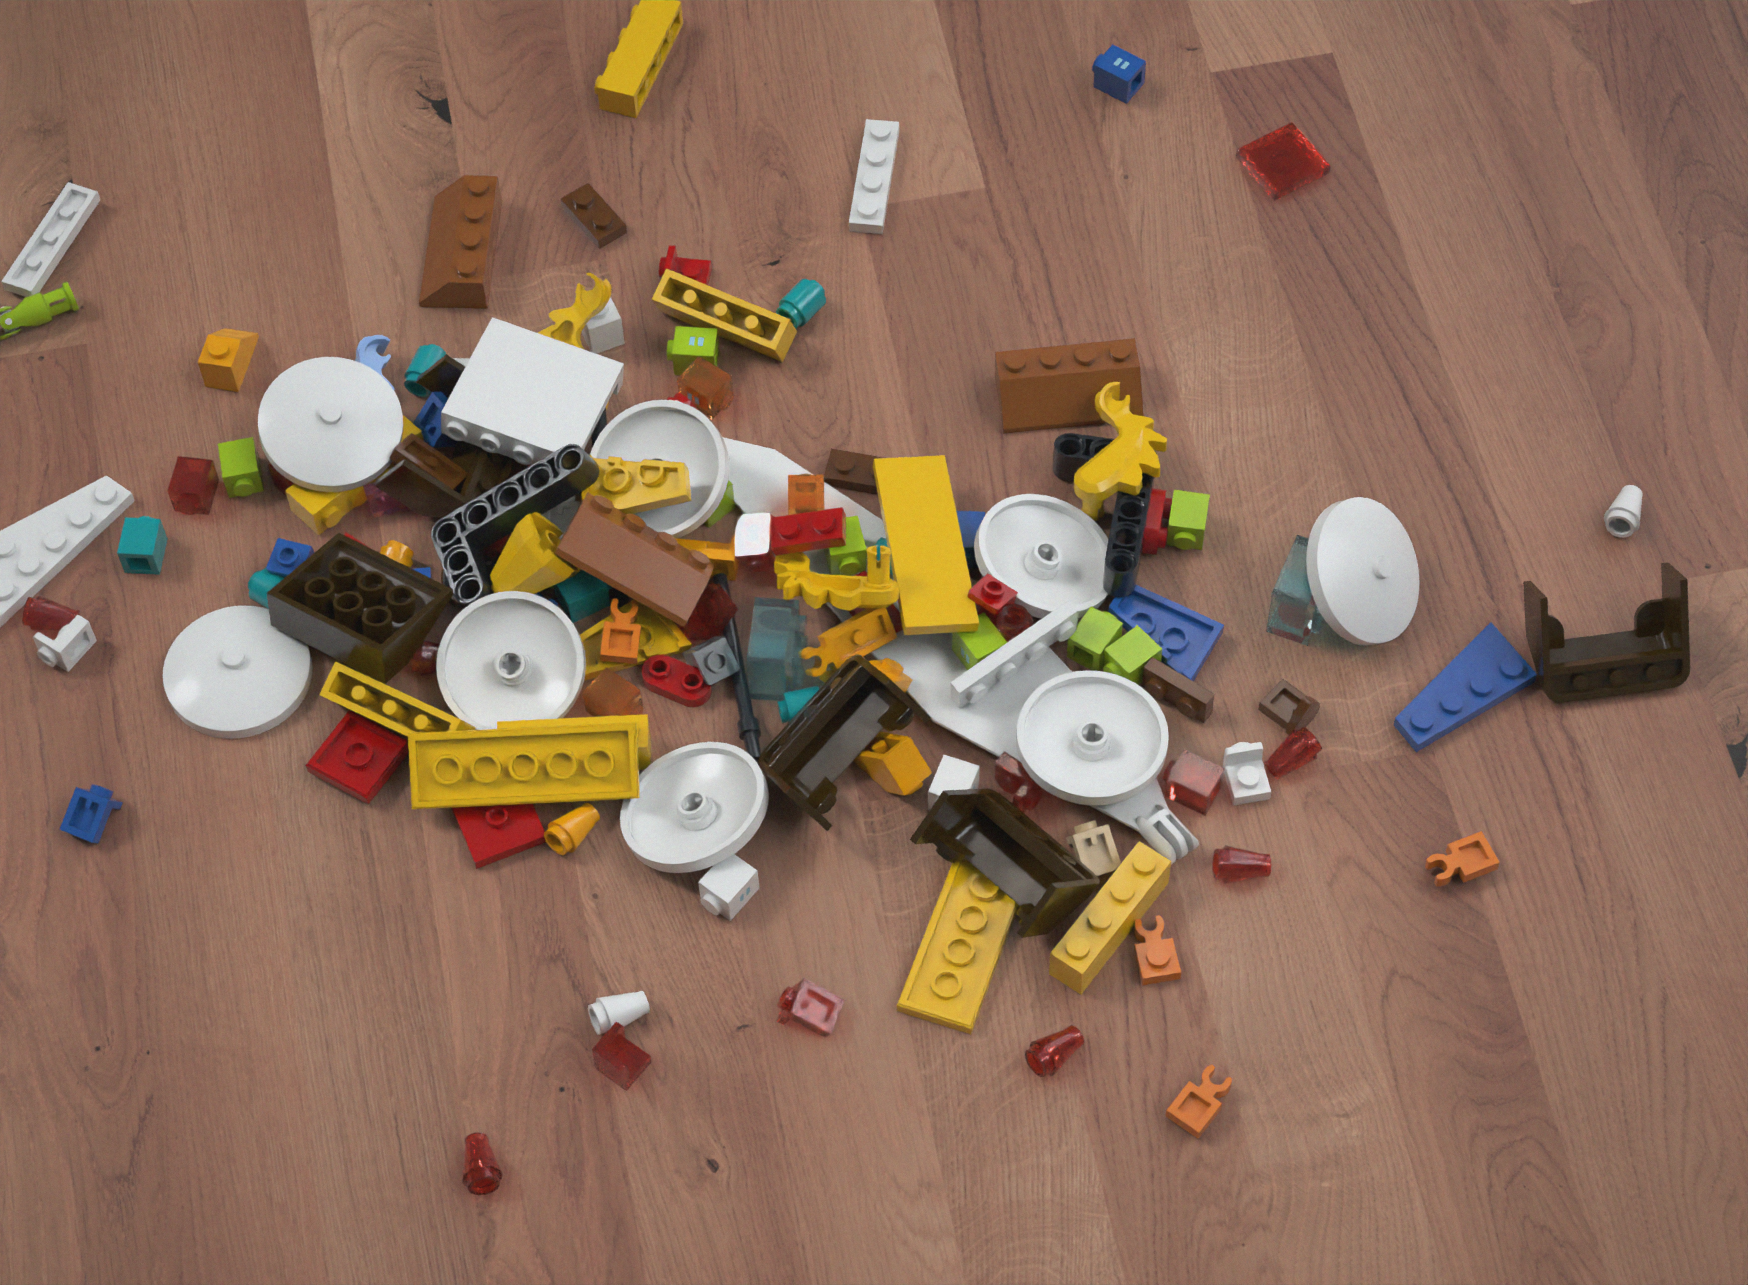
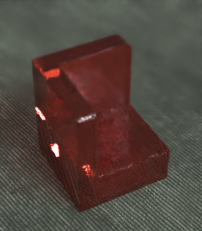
M618 1022L614 1023L592 1049L596 1070L625 1091L631 1087L651 1063V1056L626 1039L624 1026Z

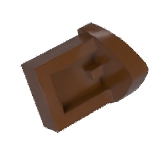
M1282 679L1259 702L1258 710L1286 730L1285 733L1294 737L1314 719L1319 711L1320 703L1311 696H1306Z

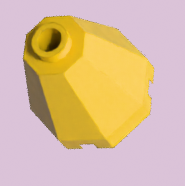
M538 512L527 514L517 523L490 574L493 592L520 591L536 594L574 577L582 569L554 554L561 541L559 537L563 535V532Z

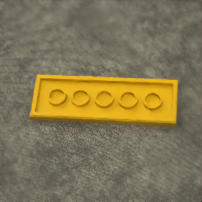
M945 455L874 459L873 471L887 546L891 549L890 562L893 578L899 583L898 605L904 635L978 631L979 620L974 601L967 597L972 586Z
M637 722L408 733L412 809L640 798Z
M956 860L950 867L897 1003V1011L971 1035L1020 905L969 861L962 862Z

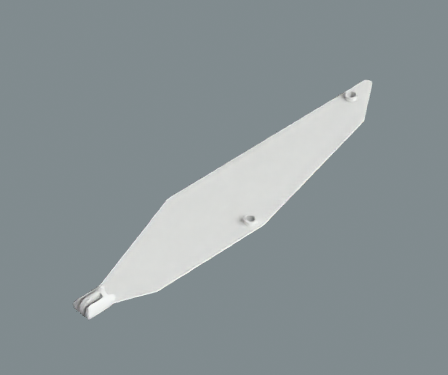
M723 437L729 455L728 480L733 484L734 503L755 526L757 525L758 530L771 544L772 517L799 514L803 509H811V512L839 507H843L846 517L858 515L866 549L875 546L881 537L886 538L882 519L775 449ZM824 549L803 552L810 559L811 572L830 574ZM970 578L971 586L973 587L977 582ZM897 600V601H896L895 603H893V604H894V606L899 610V605H898V600ZM829 602L826 603L842 622L852 617L847 610L838 609ZM1012 609L1008 624L998 631L1009 642L1030 626ZM902 630L896 633L898 638L871 652L877 660L889 658L904 668L903 673L913 679L906 692L931 717L934 723L1024 771L1026 770L1020 761L1016 746V730L1020 711L1028 697L1039 686L1057 676L1072 672L1047 647V651L1041 658L1034 662L1027 661L1021 665L1016 674L1004 683L998 681L988 688L986 695L978 702L973 704L968 702L959 708L951 699L950 682L966 672L967 669L951 650L952 633L904 635ZM1157 778L1142 792L1127 800L1108 805H1090L1138 831L1156 852L1171 861V865L1175 863L1176 859H1181L1187 855L1188 851L1191 852L1199 846L1198 839L1169 810Z

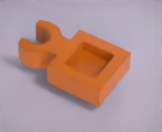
M614 598L612 600L610 614L614 622L604 621L600 661L637 664L641 625L632 624L638 617L639 605L637 601H632V609L629 612L622 613L618 610V599Z
M1480 831L1447 844V856L1440 853L1429 856L1426 860L1425 868L1430 870L1434 867H1440L1444 870V873L1436 875L1434 881L1435 886L1441 887L1447 885L1451 881L1452 876L1459 874L1464 883L1498 870L1500 862L1483 832Z
M1160 915L1155 916V929L1152 931H1147L1142 927L1140 918L1135 920L1134 934L1141 943L1135 944L1134 953L1142 986L1181 979V969L1173 938L1161 939L1164 933V920Z
M1212 1064L1204 1069L1200 1087L1189 1081L1166 1110L1165 1117L1197 1139L1200 1138L1221 1111L1222 1103L1215 1098L1226 1096L1231 1089L1232 1078L1229 1076L1219 1085L1213 1084L1210 1081L1215 1072V1066Z

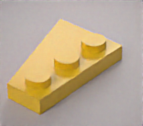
M589 455L598 464L600 472L596 482L581 492L582 500L587 492L594 496L600 495L610 500L615 508L625 514H635L691 501L689 469L683 462L647 459L635 462L624 461L621 457L609 456L608 459H599Z
M632 601L618 610L622 613L629 612L632 609ZM638 602V617L632 623L641 625L637 664L600 661L604 621L614 622L611 615L580 634L586 657L584 681L644 664L648 658L655 655L672 656L685 652L691 648L692 644L672 620Z

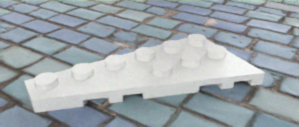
M106 475L0 531V627L135 501L130 491Z

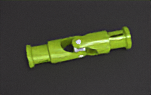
M68 282L62 283L61 288L43 295L38 292L25 297L13 310L10 309L12 308L11 306L1 307L0 325L4 328L6 334L0 336V341L16 335L21 330L20 326L38 327L52 321V317L66 311H79L78 304ZM65 298L64 301L49 306L50 303Z

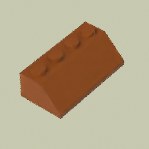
M463 175L435 196L419 299L420 307L488 309L502 208L498 176Z
M1135 338L995 352V381L1004 434L1105 424L1107 422L1102 420L1096 411L1095 396L1105 385L1111 382H1120L1119 401L1124 400L1126 395H1130L1129 411L1133 415L1144 416L1140 363Z
M587 492L569 522L554 553L683 627L705 589L715 565L702 552L697 550L690 551L678 544L672 535L666 532L655 531L648 527L639 516L631 513L625 514L615 508L613 503L607 498L600 495L594 496Z

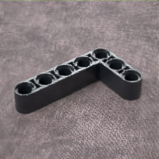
M1065 433L1058 436L1054 441L1053 473L1059 479L1074 482V475L1077 470L1114 439L1075 433ZM1142 473V488L1138 495L1135 496L1121 491L1117 492L1103 575V588L1109 595L1114 597L1129 596L1136 587L1151 491L1155 482V477L1146 473Z
M568 444L435 523L431 532L433 544L450 587L453 589L454 597L464 607L482 597L494 594L491 589L493 583L490 578V571L481 550L512 533L517 523L527 514L538 512L542 515L596 482L600 472L599 466L579 445Z

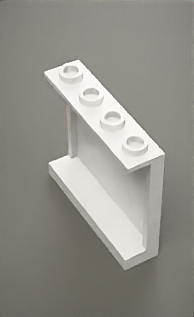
M492 317L441 412V433L448 435L456 441H465L477 445L487 452L499 453L513 458L524 465H533L568 444H577L584 450L612 393L617 395L623 384L624 363Z

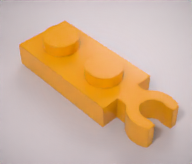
M867 608L818 635L820 647L803 648L798 655L799 658L806 660L814 656L815 664L807 669L805 673L808 676L818 677L826 671L828 665L831 670L837 671L850 657L857 654L863 657L898 637L886 608Z

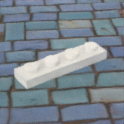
M866 119L849 218V231L883 234L899 136V122Z
M69 182L66 184L1 281L4 290L25 297L40 292L99 203L98 191Z
M1068 600L951 681V699L959 708L968 702L971 704L978 702L986 695L988 688L998 681L1000 683L1008 681L1016 674L1021 665L1027 661L1034 662L1041 658L1047 651V647L1057 640L1060 642L1067 640L1077 629L1078 609Z

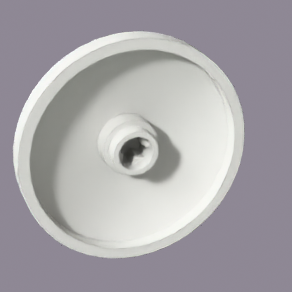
M320 357L300 362L288 368L271 383L260 404L258 432L266 457L273 467L285 478L311 490L340 492L363 486L373 481L392 463L389 457L402 440L403 415L394 390L376 371L354 360L340 357Z
M673 400L643 402L618 414L599 434L590 453L593 458L608 459L611 456L621 457L624 461L641 462L647 459L683 462L686 464L690 477V502L635 513V515L644 520L648 527L657 532H666L675 539L691 533L713 514L723 498L729 478V455L724 439L718 429L696 408Z
M1022 494L998 502L983 518L974 542V552L978 568L983 577L988 573L1018 592L1014 608L1042 619L1070 600L1078 609V618H1081L1091 606L1096 609L1100 607L1108 596V593L1103 588V575L1109 539L1098 524L1077 507L1046 495Z
M1354 497L1331 504L1319 515L1314 523L1307 546V575L1317 608L1328 625L1339 636L1349 642L1368 646L1391 641L1407 628L1415 613L1418 602L1419 569L1412 542L1398 518L1388 508L1375 500Z
M504 591L490 594L474 601L453 619L440 642L436 671L443 698L459 719L475 726V730L497 729V721L563 718L573 707L581 692L585 679L586 657L583 642L576 627L559 607L535 594L520 591Z
M246 605L226 607L198 618L177 636L165 658L163 684L174 712L189 727L200 733L218 738L250 737L279 725L300 706L311 684L312 658L306 643L271 626L269 609Z
M1102 671L1070 672L1050 679L1039 686L1024 703L1018 717L1016 730L1017 752L1029 776L1050 794L1069 802L1084 805L1118 803L1146 789L1156 779L1164 765L1169 741L1165 716L1154 698L1136 683L1119 675Z
M721 742L690 744L663 755L639 775L640 798L624 799L620 813V826L629 848L645 865L669 873L699 871L726 860L739 851L753 837L767 811L769 802L767 781L755 759L739 747Z

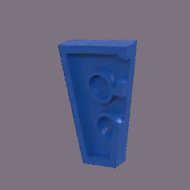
M1136 585L1134 592L1129 596L1115 597L1108 611L1118 621L1123 623L1122 627L1127 632L1138 625L1162 648L1161 662L1192 681L1197 677L1224 630L1223 624Z

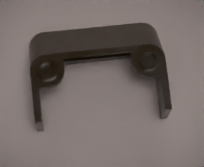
M446 354L419 375L416 382L431 392H442L449 398L465 366ZM458 441L451 461L468 472L465 483L457 491L406 459L377 479L374 486L422 516L444 517L507 480L515 459L499 453L487 452L481 447L465 441Z
M1661 563L1662 598L1648 600L1637 608L1634 615V630L1564 639L1563 625L1556 617L1548 614V598L1531 581H1524L1526 638L1542 691L1550 700L1557 703L1669 689L1682 685L1690 674L1688 579L1670 563Z
M857 654L847 659L769 743L761 753L758 765L785 794L828 831L832 825L821 814L827 813L836 803L837 787L833 782L883 728L887 731L902 730L912 721L913 714L925 723L931 717L892 680L864 657Z
M987 788L943 790L910 838L914 844L933 843L937 846L936 852L943 859L951 863H955L956 860L962 862L969 861L1020 905L1017 915L1021 919L1019 921L1021 927L1017 934L1022 938L1049 934L1080 906L1100 883L1098 877L1013 803L998 792Z

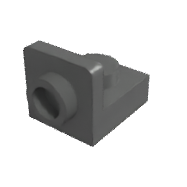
M714 636L682 653L687 664L698 667L707 685H712L740 669L725 636Z

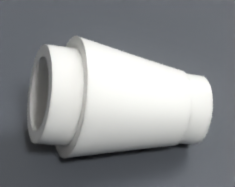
M1627 485L1622 488L1604 515L1605 526L1609 533L1616 537L1625 538L1631 536L1639 529L1643 497L1641 489L1634 485Z
M638 991L636 993L596 998V1003L588 1006V1012L597 1034L607 1033L611 1035L644 1014L649 1013L650 1008L644 992Z

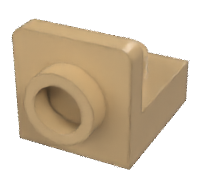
M1094 820L1075 826L1076 834L1066 837L1068 845H1073L1076 858L1096 876L1117 870L1121 861L1109 824L1097 827Z

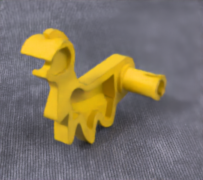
M587 272L586 275L595 281L594 288L586 291L585 287L578 283L575 303L571 307L551 311L549 318L555 322V325H551L538 333L584 349L580 340L581 332L587 322L601 312L608 303L612 288L610 282L606 278L603 281L596 275Z
M1111 382L1105 385L1095 396L1096 411L1102 420L1114 427L1118 437L1079 468L1074 475V492L1082 500L1081 511L1094 521L1099 520L1098 510L1099 516L1101 518L1104 516V500L1117 491L1135 496L1138 495L1142 488V473L1156 478L1160 477V463L1155 451L1165 452L1167 450V438L1154 431V420L1150 417L1133 415L1129 411L1130 395H1126L1124 400L1119 401L1120 382Z
M871 546L866 549L867 577L811 572L810 559L803 552L775 556L774 573L778 574L777 589H783L784 600L802 596L806 604L814 609H818L823 604L829 602L838 609L849 611L856 607L887 608L899 599V583L890 578L891 549L889 547L880 546L879 561L877 560V546Z

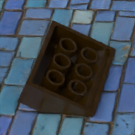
M337 533L267 592L271 626L384 684L411 661L453 596V589L340 533Z

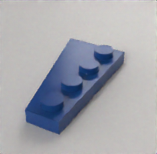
M1490 622L1395 717L1394 727L1415 752H1418L1533 684L1537 674L1493 623Z

